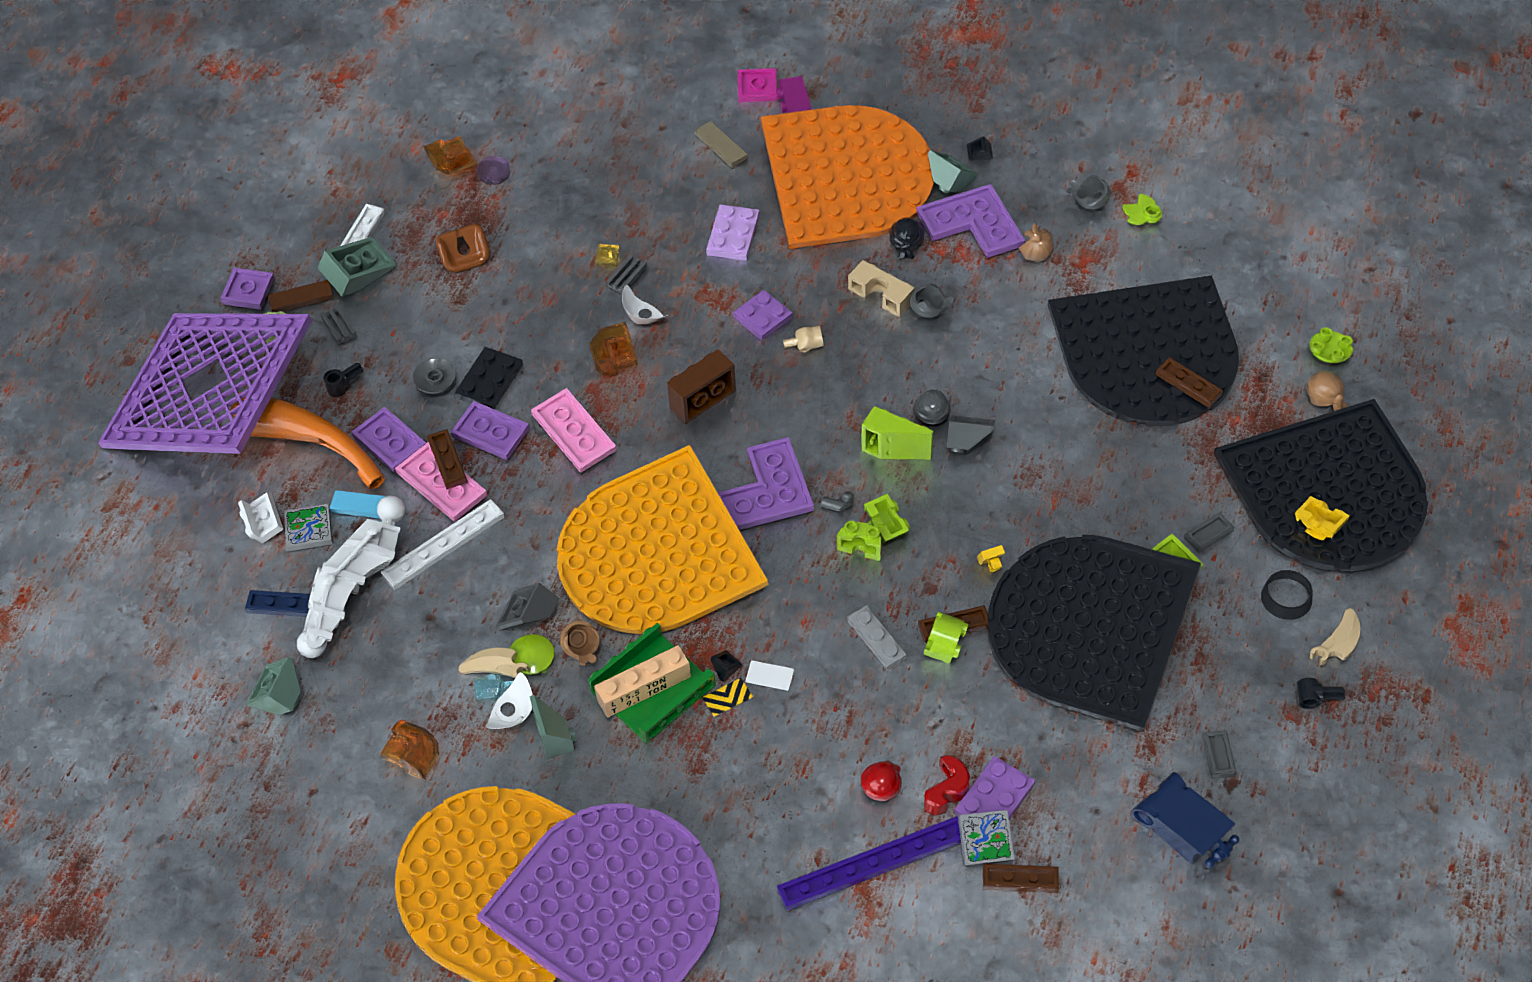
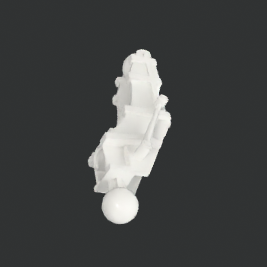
M386 496L379 501L377 514L382 520L381 522L367 519L327 562H323L322 568L318 567L308 602L309 611L306 616L304 629L297 639V649L302 656L316 658L324 653L327 641L332 640V631L337 629L339 621L344 619L345 612L343 610L350 593L358 594L360 587L358 585H363L365 579L387 568L394 559L395 546L400 532V527L394 525L405 515V504L397 496Z

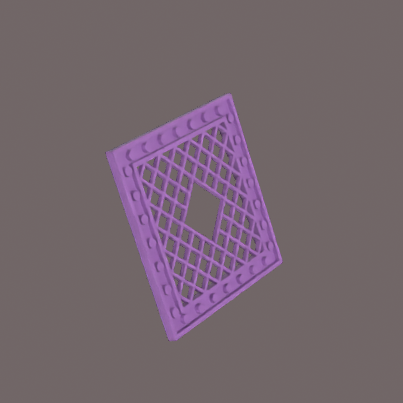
M174 313L98 444L102 448L241 454L313 319L309 314ZM191 335V338L183 343L181 342L184 337ZM204 335L208 336V338L198 343L197 340ZM224 335L225 338L217 343L214 342L216 338ZM241 335V339L234 342L233 344L231 343L232 339ZM258 335L259 338L250 344L248 343L249 339ZM272 336H276V339H274L273 341L269 342L268 344L265 343V340L269 339ZM194 342L195 346L185 351L184 348ZM211 342L212 346L204 351L201 350L203 346ZM228 343L229 346L219 352L218 348ZM245 343L246 346L237 352L235 351L236 347ZM262 343L263 347L255 352L252 351V348ZM181 350L182 354L172 359L173 355ZM198 350L199 354L191 359L188 358L190 354ZM215 351V355L208 359L205 358L207 354ZM232 351V355L224 360L222 359L223 355ZM249 351L250 355L242 360L239 359V356ZM266 351L267 355L257 361L256 357ZM185 358L186 362L178 367L175 366V363ZM202 359L203 362L195 367L192 366L194 362ZM219 359L228 379L191 401L182 380ZM236 359L237 363L228 368L226 367V364ZM253 359L254 363L244 369L243 365ZM172 366L173 370L163 375V372ZM186 367H189L190 370L183 373L182 375H179V372L181 370H183ZM237 368H240V372L236 373L233 376H230L229 373H231ZM255 368L258 369V372L248 377V372ZM176 375L177 378L166 383V379ZM244 376L245 380L236 385L234 384L235 380ZM160 383H163L162 387H160L156 391H153L155 386H157ZM177 383L180 384V387L170 392L169 388ZM229 384L231 385L230 389L221 393L220 390ZM248 384L249 388L239 394L238 390ZM166 391L167 395L157 400L156 396ZM183 391V396L176 400L173 399L175 395ZM216 392L218 393L217 397L208 401L207 397ZM232 393H235V397L228 400L227 402L225 401V397L229 396ZM153 399L154 402L144 408L146 402ZM170 399L171 403L163 408L160 407V404ZM187 400L188 403L179 409L177 408L178 404ZM204 400V405L197 409L194 408V405ZM219 401L222 402V405L212 410V405ZM239 401L240 405L229 410V406ZM157 408L158 411L147 416V412ZM173 408L174 412L165 417L163 413ZM189 408L191 409V413L187 414L184 417H181V413L185 412ZM208 409L209 413L201 418L198 417L199 413ZM225 409L226 413L216 419L215 415ZM143 415L144 419L134 424L136 419ZM158 416L161 417V420L151 425L150 421ZM177 416L178 420L168 426L167 422ZM193 417L196 421L185 426L184 423ZM212 417L213 421L203 427L201 423ZM229 418L231 422L220 428L219 423ZM215 426H216V428H217V430H210L211 428H213V427H215Z

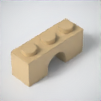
M862 260L848 275V289L864 298L874 291L883 292L882 308L900 317L910 306L909 301L914 287L907 282L895 278L892 274L882 271L875 265Z

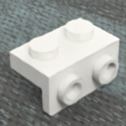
M266 492L250 504L243 500L238 502L241 510L239 512L246 525L245 532L251 539H256L263 544L283 530L273 497Z

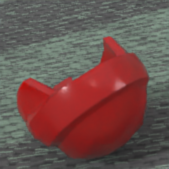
M889 760L869 765L861 775V787L864 793L876 801H887L896 797L902 786V779L899 774L901 767Z

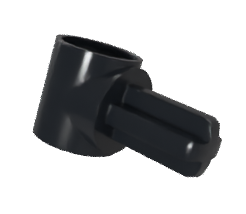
M355 363L344 371L337 369L327 371L323 379L328 394L331 397L344 395L347 390L346 387L350 385L349 381L364 372L362 366L359 363Z
M1303 678L1297 682L1299 706L1301 708L1314 709L1319 707L1323 700L1343 701L1345 699V689L1343 687L1322 686V683H1319L1315 678Z

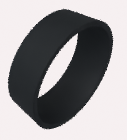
M1281 570L1275 572L1268 578L1261 592V600L1266 610L1281 619H1298L1307 614L1312 606V585L1304 575L1296 571ZM1278 579L1297 581L1306 588L1309 598L1304 604L1297 607L1280 605L1270 596L1268 584Z

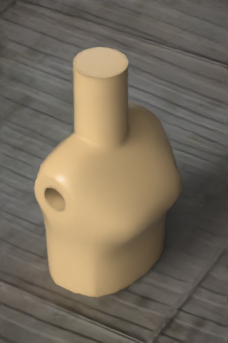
M820 326L800 328L795 332V338L783 340L785 348L797 346L801 352H807L824 346Z

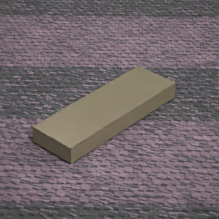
M711 121L695 130V135L731 168L748 159L747 153Z

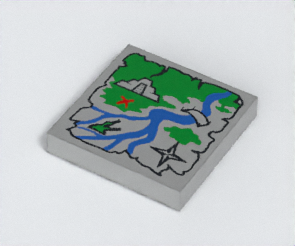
M328 504L284 511L286 548L288 551L333 544Z
M1007 810L958 816L965 866L1014 860Z

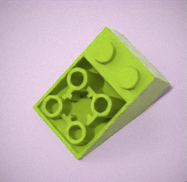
M874 406L862 424V451L879 459L931 460L933 431L926 426L913 423L907 418L894 415L886 409Z

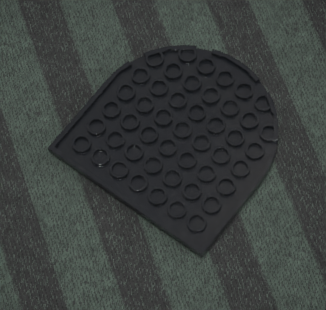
M1212 275L1048 300L1049 312L1072 382L1078 390H1081L1088 397V401L1092 405L1114 418L1131 423V421L1147 423L1146 426H1170L1186 423L1199 418L1200 414L1205 413L1209 409L1213 410L1228 395L1234 384L1239 363L1238 347ZM1170 357L1222 389V395L1208 408L1158 377L1156 370Z
M1375 399L1214 449L1216 459L1259 532L1282 553L1306 565L1342 572L1375 568L1392 561L1404 553L1416 540L1423 527L1428 508L1425 481L1418 466ZM1310 496L1324 501L1331 511L1338 509L1350 515L1348 521L1332 538L1316 539L1305 532L1307 527L1302 523L1301 519L1297 522L1295 512Z
M1082 535V537L1071 538L1064 536L1041 543L1021 555L1018 561L1003 573L992 594L988 611V629L990 642L997 661L1015 684L1028 694L1044 702L1145 732L1201 568V563L1096 535Z

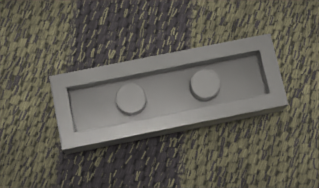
M867 606L848 616V623L887 671L907 659L906 653Z

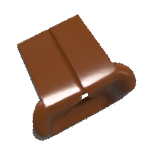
M471 224L438 235L436 238L441 261L444 267L451 272L457 273L481 266L489 258L490 249L483 228L478 224ZM463 236L469 246L468 254H459L457 250L458 237Z

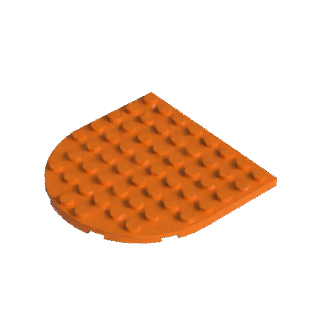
M860 105L836 106L761 116V126L789 249L881 236L890 233L893 223L899 219L906 217L914 219L917 216L916 207L927 204L934 183L928 156L930 148L921 134L900 117L881 109Z

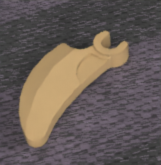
M1347 608L1339 626L1321 646L1311 650L1310 659L1317 655L1321 656L1319 665L1324 666L1331 656H1336L1344 661L1353 653L1357 647L1361 629L1359 619L1353 609Z
M495 647L473 654L459 666L458 670L463 675L493 673L516 678L522 670L530 671V668L525 663H514L517 656L515 650Z

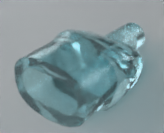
M496 674L473 678L476 701H497L504 691L512 685L514 680L503 682L501 676Z

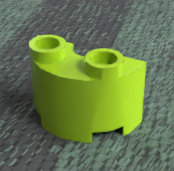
M888 493L864 504V511L871 518L868 524L879 529L883 543L908 533L910 530L907 520L898 516L899 507L894 499L891 500Z
M848 521L837 534V550L850 554L856 550H861L865 553V558L880 561V531L877 527L864 522Z
M938 611L923 655L950 664L952 657L956 659L958 657L961 645L957 643L960 636H965L969 624L964 623V620Z

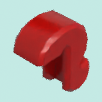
M950 755L940 757L939 766L947 779L925 791L924 808L931 815L945 813L948 809V803L961 801L969 791L970 774L966 765L957 757Z

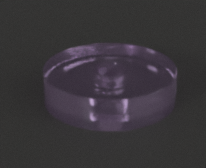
M500 156L486 157L480 161L477 167L479 179L489 185L500 184L507 180L510 175L507 160Z

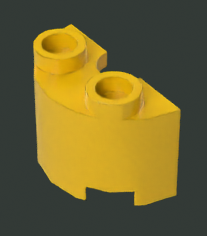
M1312 496L1295 512L1297 522L1301 519L1302 523L1307 527L1305 532L1319 540H1324L1326 537L1332 538L1348 521L1350 516L1342 510H1329L1328 505L1324 501Z

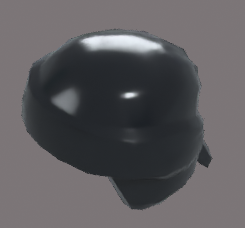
M910 217L901 218L893 223L890 229V242L893 246L901 249L899 253L900 260L906 258V256L909 259L914 258L912 249L919 247L923 243L925 230L921 223Z

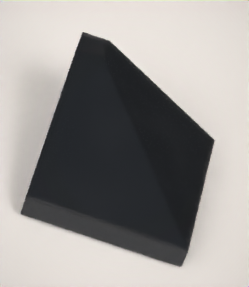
M727 650L710 658L722 682L726 681L742 667V663Z

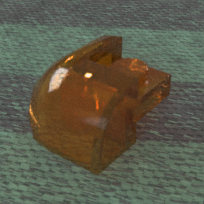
M461 136L445 142L440 139L423 146L433 167L441 175L447 177L459 176L477 168V163L469 148H466Z
M626 322L599 329L598 333L589 342L595 367L602 375H618L619 369L638 365Z
M405 719L399 720L391 729L392 736L381 751V758L401 766L404 772L425 780L437 761L439 755L438 742L434 735L424 727Z

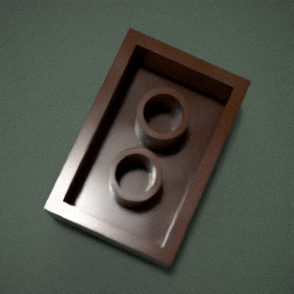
M717 349L713 353L707 354L696 364L690 365L684 372L672 377L667 382L670 410L687 424L736 391L734 364Z

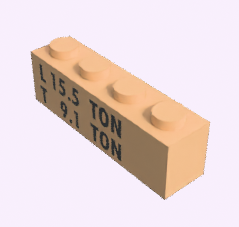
M679 645L595 685L596 699L608 718L690 678L689 661Z

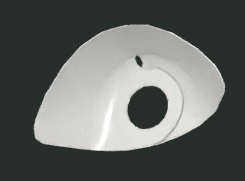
M625 285L623 288L622 303L629 318L634 323L650 324L667 318L670 315L663 316L655 307L638 299L628 285ZM643 309H648L652 312V315L648 319L640 318L639 312Z
M518 673L512 685L497 700L485 727L491 729L508 728L521 723L528 717L532 710L529 696L533 694L530 684L523 673ZM506 702L512 703L515 706V713L512 716H504L500 710L502 704Z

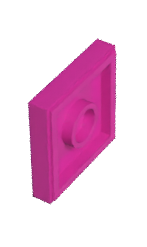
M776 68L738 70L739 102L778 101L776 93Z

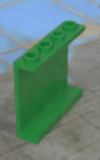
M656 623L653 627L647 628L636 641L630 642L620 654L610 658L603 668L591 674L588 684L590 692L595 697V685L675 647L662 636L661 625ZM687 658L690 665V678L615 715L647 744L716 686L715 674L709 668L703 672Z

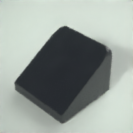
M985 136L967 144L970 160L993 158L991 144Z

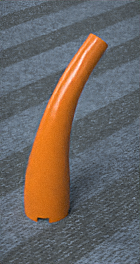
M271 397L250 435L253 437L288 439L324 445L341 454L359 469L357 472L358 476L370 490L378 488L385 481V476L375 462L349 435L326 419L293 403ZM239 401L232 404L230 410L240 405Z

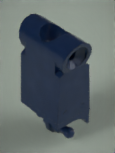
M1172 772L1160 783L1158 791L1145 797L1131 811L1132 817L1138 823L1147 828H1152L1154 833L1191 865L1211 849L1213 851L1212 856L1206 859L1205 865L1208 868H1212L1216 862H1221L1223 859L1227 860L1231 856L1230 852L1233 850V846L1240 841L1237 835H1232L1228 841L1221 840L1235 826V823L1192 788H1187L1184 780L1176 772Z

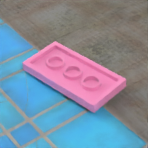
M567 388L531 409L532 416L580 473L617 451L616 445Z
M428 442L395 468L399 476L453 522H456L488 496L487 491L466 473L468 483L446 490Z

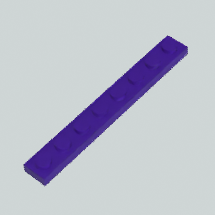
M958 816L777 885V891L786 911L960 844Z

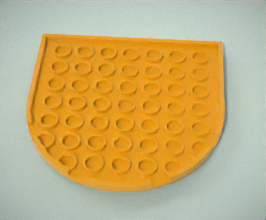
M690 445L620 476L587 495V499L578 508L575 507L567 518L557 545V568L563 588L571 602L580 612L595 623L624 633L642 634L647 628L653 627L656 623L661 625V632L672 630L769 585L765 574Z
M490 786L457 793L443 800V803L424 814L412 828L402 846L395 874V897L398 911L408 934L415 944L433 961L471 982H555L557 979L555 975L478 921L477 915L542 836L559 821H564L575 815V813L533 792L518 788L513 790Z

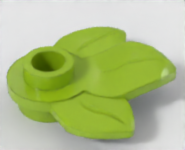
M1139 194L1137 204L1122 205L1124 213L1129 216L1128 222L1134 225H1142L1147 222L1156 223L1162 218L1160 207L1156 205L1153 198L1145 194Z

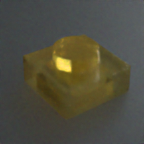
M598 244L595 259L596 265L617 266L620 251L619 245Z

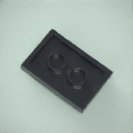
M484 347L454 392L455 398L468 403L475 401L495 409L523 366L522 359Z

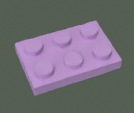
M720 204L706 254L747 261L760 216L759 210Z

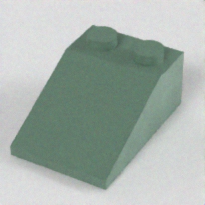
M373 237L325 250L318 269L341 296H345L363 289L394 269L397 264Z

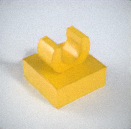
M1002 545L981 551L977 556L980 566L988 563L991 573L999 571L1002 567L1000 559L1005 554Z

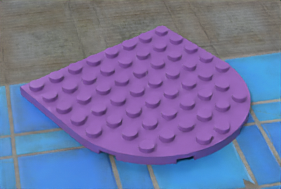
M603 804L580 810L577 814L564 821H559L549 829L477 915V920L563 982H683L702 957L713 937L720 909L719 883L710 857L708 858L698 839L678 821L657 810L633 807V804Z

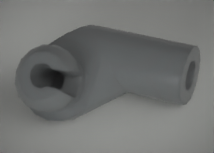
M844 491L842 497L837 500L824 496L821 507L842 511L853 505L854 494L850 491Z

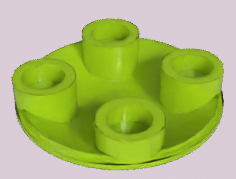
M1324 327L1311 338L1309 347L1313 355L1318 359L1328 363H1340L1352 355L1353 339L1350 336Z
M537 634L522 636L515 640L509 648L517 652L515 664L525 663L529 666L530 671H521L525 675L548 672L554 659L552 643L547 638Z

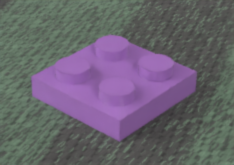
M233 268L220 298L222 304L262 310L275 279L274 275L269 272Z
M763 290L735 310L733 318L763 341L791 320L793 313Z

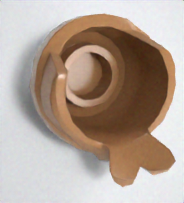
M1035 223L1032 226V230H1027L1024 234L1030 240L1022 244L1019 250L1025 259L1041 262L1051 256L1053 252V237L1046 228L1039 231Z
M1321 371L1310 377L1307 383V393L1312 404L1316 406L1332 405L1334 411L1348 407V404L1343 401V382L1337 375L1332 372Z
M574 621L567 624L560 635L561 648L567 655L576 658L582 666L587 661L595 663L597 658L593 654L597 651L600 644V634L594 626L585 621Z

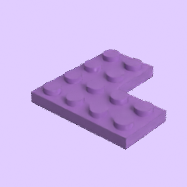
M991 184L916 207L917 215L932 241L970 229L987 258L1017 249L1025 243L1023 236Z
M789 437L748 447L747 455L757 482L718 492L739 530L814 511L811 496Z

